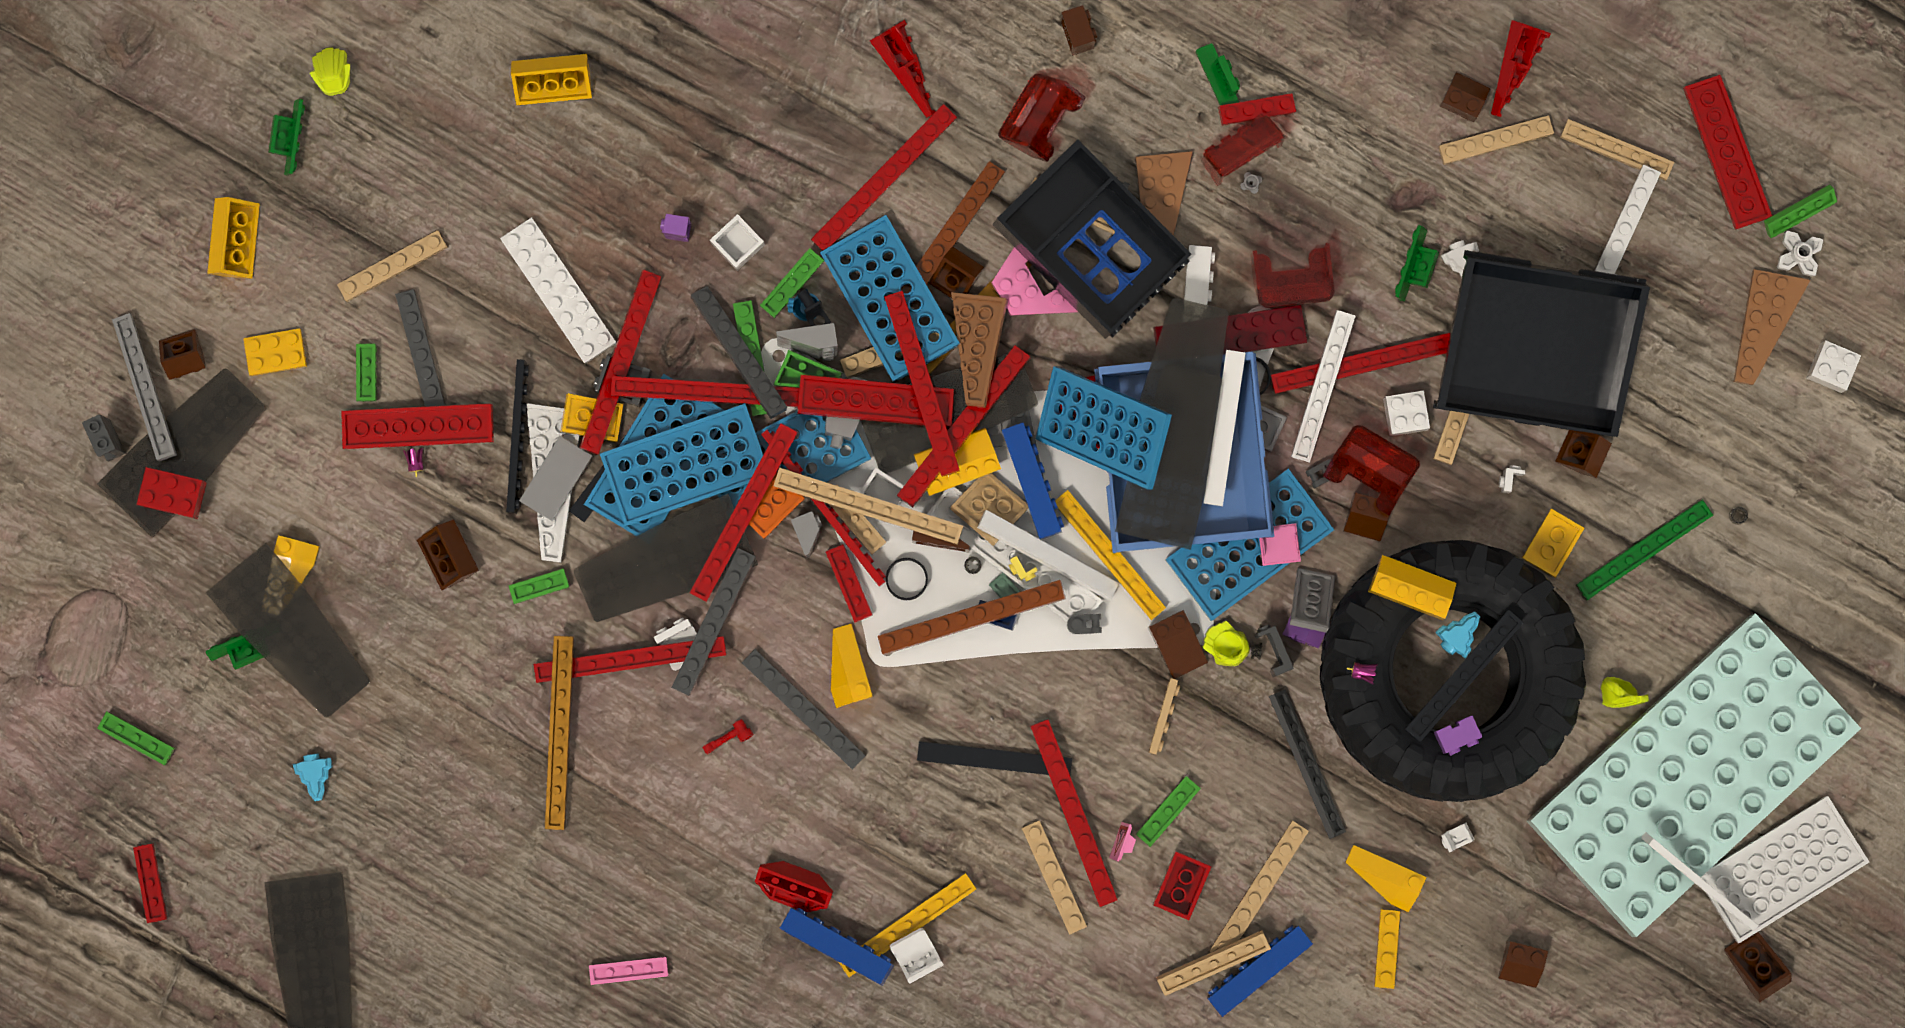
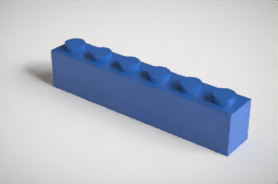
M1020 423L1003 429L1002 433L1040 540L1062 533L1061 528L1064 527L1061 516L1057 517L1055 513L1058 507L1055 499H1051L1048 493L1052 490L1049 481H1044L1042 473H1045L1042 462L1038 463L1036 455H1039L1036 444H1031L1029 438L1032 437L1030 427H1025L1024 423Z
M798 907L796 910L792 908L789 910L780 926L782 931L877 984L884 985L894 967L890 963V958L883 954L880 957L873 954L874 949L865 944L863 947L857 945L858 941L849 935L846 938L839 935L841 931L832 926L828 929L823 926L824 922L816 917L813 920L806 916L807 912Z
M1298 925L1288 927L1284 931L1285 935L1282 938L1278 939L1276 937L1269 943L1270 950L1255 956V959L1250 963L1247 961L1238 968L1240 971L1237 974L1233 975L1231 973L1223 980L1224 984L1218 988L1216 985L1208 992L1209 996L1207 999L1221 1017L1226 1015L1313 945Z

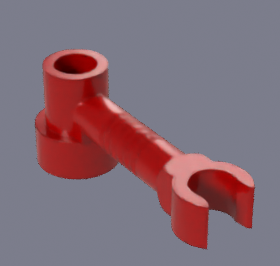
M740 719L733 724L734 729L704 745L702 748L706 754H709L736 736L740 742H744L754 734L750 728H747L743 719Z

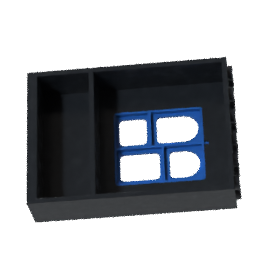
M1078 139L993 223V226L1105 339L1108 336L1113 338L1123 328L1121 324L1124 323L1126 325L1136 315L1134 311L1136 309L1140 311L1150 301L1148 297L1153 298L1163 288L1161 286L1162 283L1166 285L1177 275L1174 272L1175 270L1179 272L1190 262L1188 257L1191 253ZM1099 217L1103 218L1115 231L1114 235L1100 247L1085 233L1086 229ZM1076 239H1080L1099 258V263L1086 275L1081 274L1063 255V252ZM1120 239H1123L1140 257V267L1133 273L1122 271L1107 256V251ZM1104 268H1109L1116 275L1119 282L1116 292L1110 295L1102 294L1091 283Z

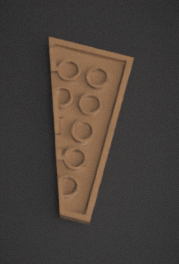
M1192 151L1136 157L1140 202L1174 236Z
M1756 269L1752 271L1733 382L1754 385L1810 282L1809 279Z
M951 292L957 339L960 343L958 348L961 359L965 402L967 406L986 408L1008 300L1001 297Z

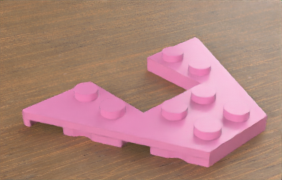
M1015 247L991 282L998 296L1007 298L1006 309L1010 316L1078 312L1056 289L1045 296L1042 294L1025 264L1028 260Z

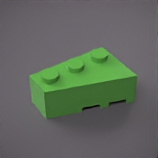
M788 350L774 385L799 388L800 375L841 378L843 373Z

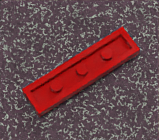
M1291 93L1221 105L1218 107L1221 125L1224 126L1293 114L1296 112L1293 94Z
M842 544L826 551L854 622L856 623L873 616L845 546Z
M154 843L133 847L147 923L167 920Z

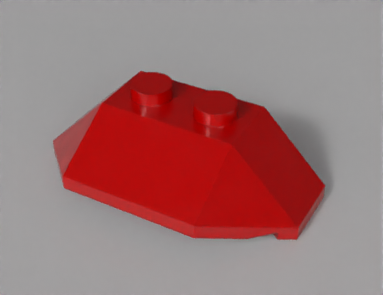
M785 861L760 864L755 883L760 886L761 890L770 900L795 909L798 907L805 912L827 909L833 894V890L820 874Z

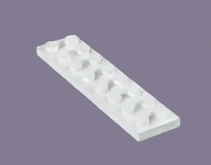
M532 217L500 238L584 364H587L616 344V341Z

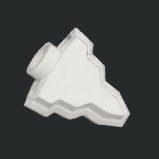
M1464 240L1458 241L1449 246L1450 251L1441 255L1445 265H1450L1454 272L1460 274L1461 279L1466 260L1463 258L1464 251L1479 252L1477 242L1465 245Z

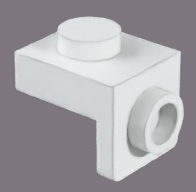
M1514 465L1504 469L1503 476L1499 478L1501 493L1512 492L1513 475L1523 476L1525 475V470H1521L1520 466Z
M1467 823L1450 829L1441 835L1442 844L1449 852L1475 840Z

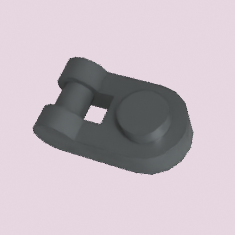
M1329 459L1305 471L1308 477L1310 476L1313 482L1312 486L1315 489L1340 475L1342 467L1336 459ZM1320 470L1325 476L1321 479L1317 475V472Z
M1101 614L1074 615L1068 619L1067 629L1072 634L1102 633V627H1100L1099 622ZM1086 620H1092V628H1086Z

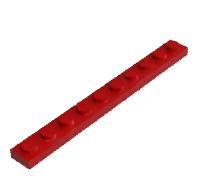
M943 104L811 238V241L822 251L832 246L957 119V116Z
M646 270L641 272L579 447L596 455L600 452L619 396H611L612 376H627L661 279L659 275Z
M900 291L885 296L884 298L940 474L944 477L960 472L904 293Z
M1450 333L1342 358L1336 380L1444 355L1447 352ZM1319 364L1272 374L1271 382L1274 394L1312 386Z
M1016 345L993 372L986 408L967 406L948 429L955 454L1030 360V356ZM933 450L897 494L898 498L912 508L940 474Z
M612 376L611 396L761 405L748 384ZM774 386L787 407L798 408L799 388Z
M780 423L693 585L690 594L707 602L797 435V431Z
M766 430L761 435L770 444L775 433L773 431L769 433ZM787 451L782 461L789 471L801 474L803 469L797 461L793 463L790 460L791 454ZM811 499L879 587L885 583L883 579L886 576L880 568L875 569L872 563L874 561L868 553H862L859 549L862 545L856 537L852 539L849 536L850 530L846 524L838 522L836 518L839 515L832 507L828 509L824 502Z
M724 636L717 638L708 658L727 655ZM693 641L573 658L572 678L684 662ZM553 661L533 664L536 683L552 681Z
M1047 719L1031 725L1030 727L1099 907L1115 902L1118 899L1050 722Z

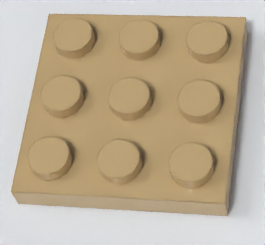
M990 473L977 478L951 506L950 510L994 546L999 540L977 528L984 511L988 510L1014 525L1029 507L1026 502Z

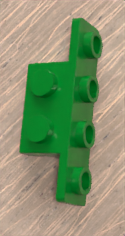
M1212 43L1195 51L1219 105L1239 103L1236 93L1239 91L1240 83L1237 77H1234L1232 74L1230 61L1226 60L1224 55L1219 57Z
M303 99L294 101L292 118L279 115L273 116L268 153L286 156L284 175L287 176L293 174L297 167L295 155L298 153L300 143L297 141L298 134L300 135L302 131L300 119L305 110Z
M1418 225L1417 229L1413 232V242L1411 248L1407 251V261L1401 269V279L1395 288V297L1403 302L1406 300L1410 284L1428 288L1439 255L1437 250L1423 247L1427 230L1422 225Z
M270 621L260 628L247 631L244 635L232 637L223 644L214 645L205 652L211 661L229 654L232 665L236 670L271 655L265 638L281 632L282 628L278 621Z

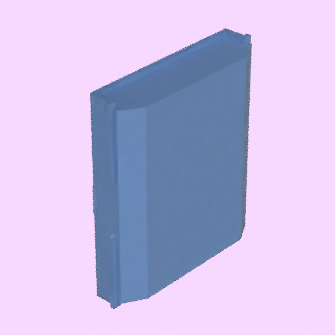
M1245 352L1223 506L1203 504L1225 354L1104 366L1094 369L1096 383L1172 415L1153 489L1148 490L1107 471L1109 474V485L1106 487L1113 553L1274 537L1268 471L1265 470L1264 438L1260 427L1262 411L1256 353ZM1108 404L1105 407L1107 413L1109 412ZM1122 410L1120 411V414H1119V416L1121 417V420H1122V418H1123V411H1122ZM1136 416L1134 418L1135 425H1137L1138 419ZM1102 422L1101 429L1103 432L1105 427L1104 423ZM1149 423L1148 429L1150 430V432L1152 431L1151 423ZM1118 429L1115 430L1116 437L1119 435ZM1130 435L1129 441L1131 444L1133 443L1132 435ZM1145 441L1144 444H1143V447H1144L1145 451L1147 450V442H1146V441ZM1113 447L1110 449L1112 456L1114 455ZM1127 454L1124 456L1126 463L1128 462ZM1140 460L1139 467L1142 469L1143 463Z

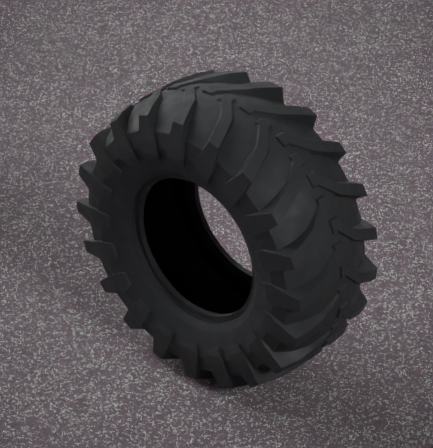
M1468 540L1426 542L1403 549L1401 552L1389 556L1397 561L1455 582L1456 587L1449 610L1467 614L1476 612L1480 616L1479 620L1491 629L1507 610H1510L1524 622L1503 646L1509 663V684L1502 704L1487 722L1478 727L1482 738L1478 739L1479 743L1468 747L1467 744L1459 747L1461 751L1450 756L1449 752L1443 754L1434 734L1437 730L1432 728L1421 742H1418L1405 730L1407 725L1414 719V716L1402 703L1393 678V660L1399 640L1407 628L1425 613L1368 592L1378 564L1370 568L1351 586L1352 588L1340 600L1330 620L1331 625L1327 633H1325L1322 643L1320 685L1325 701V709L1331 725L1347 752L1368 770L1370 774L1384 784L1401 792L1404 791L1414 797L1441 802L1478 800L1503 793L1504 790L1524 783L1538 772L1539 767L1550 762L1564 742V736H1568L1576 724L1580 704L1579 699H1583L1586 679L1583 668V660H1585L1584 643L1574 625V622H1576L1569 605L1554 590L1555 587L1547 577L1509 551ZM1354 662L1362 665L1378 664L1374 671L1376 675L1370 676L1374 679V684L1351 677L1352 670L1347 668L1353 669Z

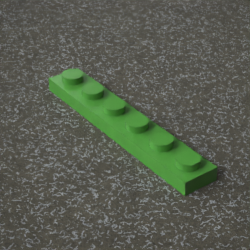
M752 300L734 303L733 308L737 331L764 371ZM751 405L753 417L767 414L762 405Z

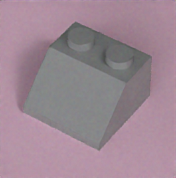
M812 511L791 519L806 558L811 556L821 533L819 528L822 527L818 514L814 515Z

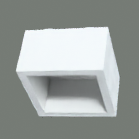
M738 214L710 239L711 244L737 271L765 246L764 241Z
M1825 340L1820 343L1806 378L1840 393L1847 391L1861 355Z
M1424 390L1386 396L1383 399L1389 437L1430 429Z
M875 467L859 493L899 505L902 500L897 497V494L904 485Z

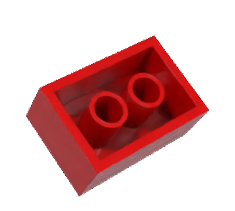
M146 467L136 505L198 520L207 482Z
M1174 851L1152 905L1190 920L1211 866Z

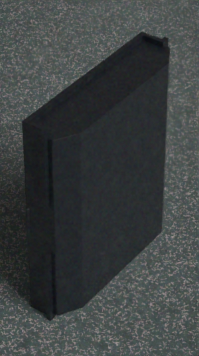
M1465 250L1463 258L1466 260L1463 269L1446 352L1439 398L1434 400L1433 408L1513 420L1516 423L1534 426L1545 425L1618 437L1650 287L1646 284L1647 280L1586 269L1572 271L1532 264L1530 260Z

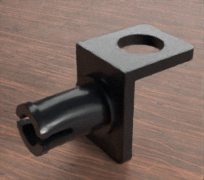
M807 289L797 295L806 308L804 316L810 326H816L814 318L817 316L824 318V324L831 323L822 308V302L818 301L815 303Z

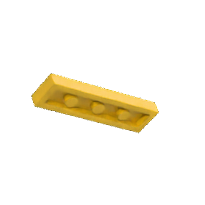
M1380 909L1374 987L1394 989L1400 911Z

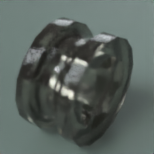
M1736 507L1729 513V519L1735 525L1744 523L1748 518V513L1743 507ZM1735 511H1738V513L1741 512L1743 514V516H1741V521H1739V518H1734V516L1736 515Z
M972 556L966 559L964 567L969 574H976L980 571L982 564L979 558ZM969 561H977L978 564L976 566L978 568L976 570H969L968 567L970 565L967 564Z
M1252 642L1251 659L1257 657L1258 660H1261L1262 643L1255 644V642Z

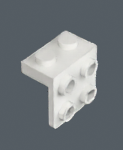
M681 618L673 623V627L669 629L664 627L656 632L657 635L654 636L657 644L667 645L694 641L697 632L689 619L684 620V618ZM683 662L670 663V666L674 671H677L681 668Z
M919 928L890 945V949L901 966L909 984L943 966L924 928Z

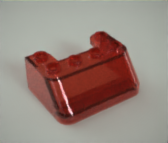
M1035 74L1028 81L1001 126L998 136L1004 142L1028 156L1048 162L1054 153V146L1047 142L1052 136V132L1062 119L1065 110L1070 112L1079 110L1086 97L1067 81Z
M1262 114L1257 116L1248 127L1246 124L1241 126L1232 137L1229 134L1220 140L1221 144L1216 147L1213 144L1204 150L1205 153H1203L1201 162L1217 187L1221 185L1225 176L1275 145L1278 148L1282 146L1285 135L1267 115L1264 117Z
M1326 243L1323 248H1316L1310 252L1308 256L1309 268L1272 272L1269 257L1264 254H1257V250L1253 251L1251 254V265L1258 303L1262 307L1270 308L1330 301L1334 296L1335 290L1329 243Z
M1356 425L1351 429L1331 459L1323 477L1331 482L1340 483L1347 474L1380 493L1376 500V506L1380 511L1390 516L1419 469L1420 462L1415 456L1368 428Z

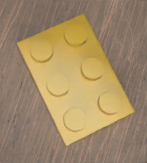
M300 328L243 338L249 376L307 367Z
M566 394L560 432L584 436L596 399ZM621 403L616 404L604 440L618 441L623 404Z
M1550 509L1521 559L1556 578L1582 534L1584 527Z

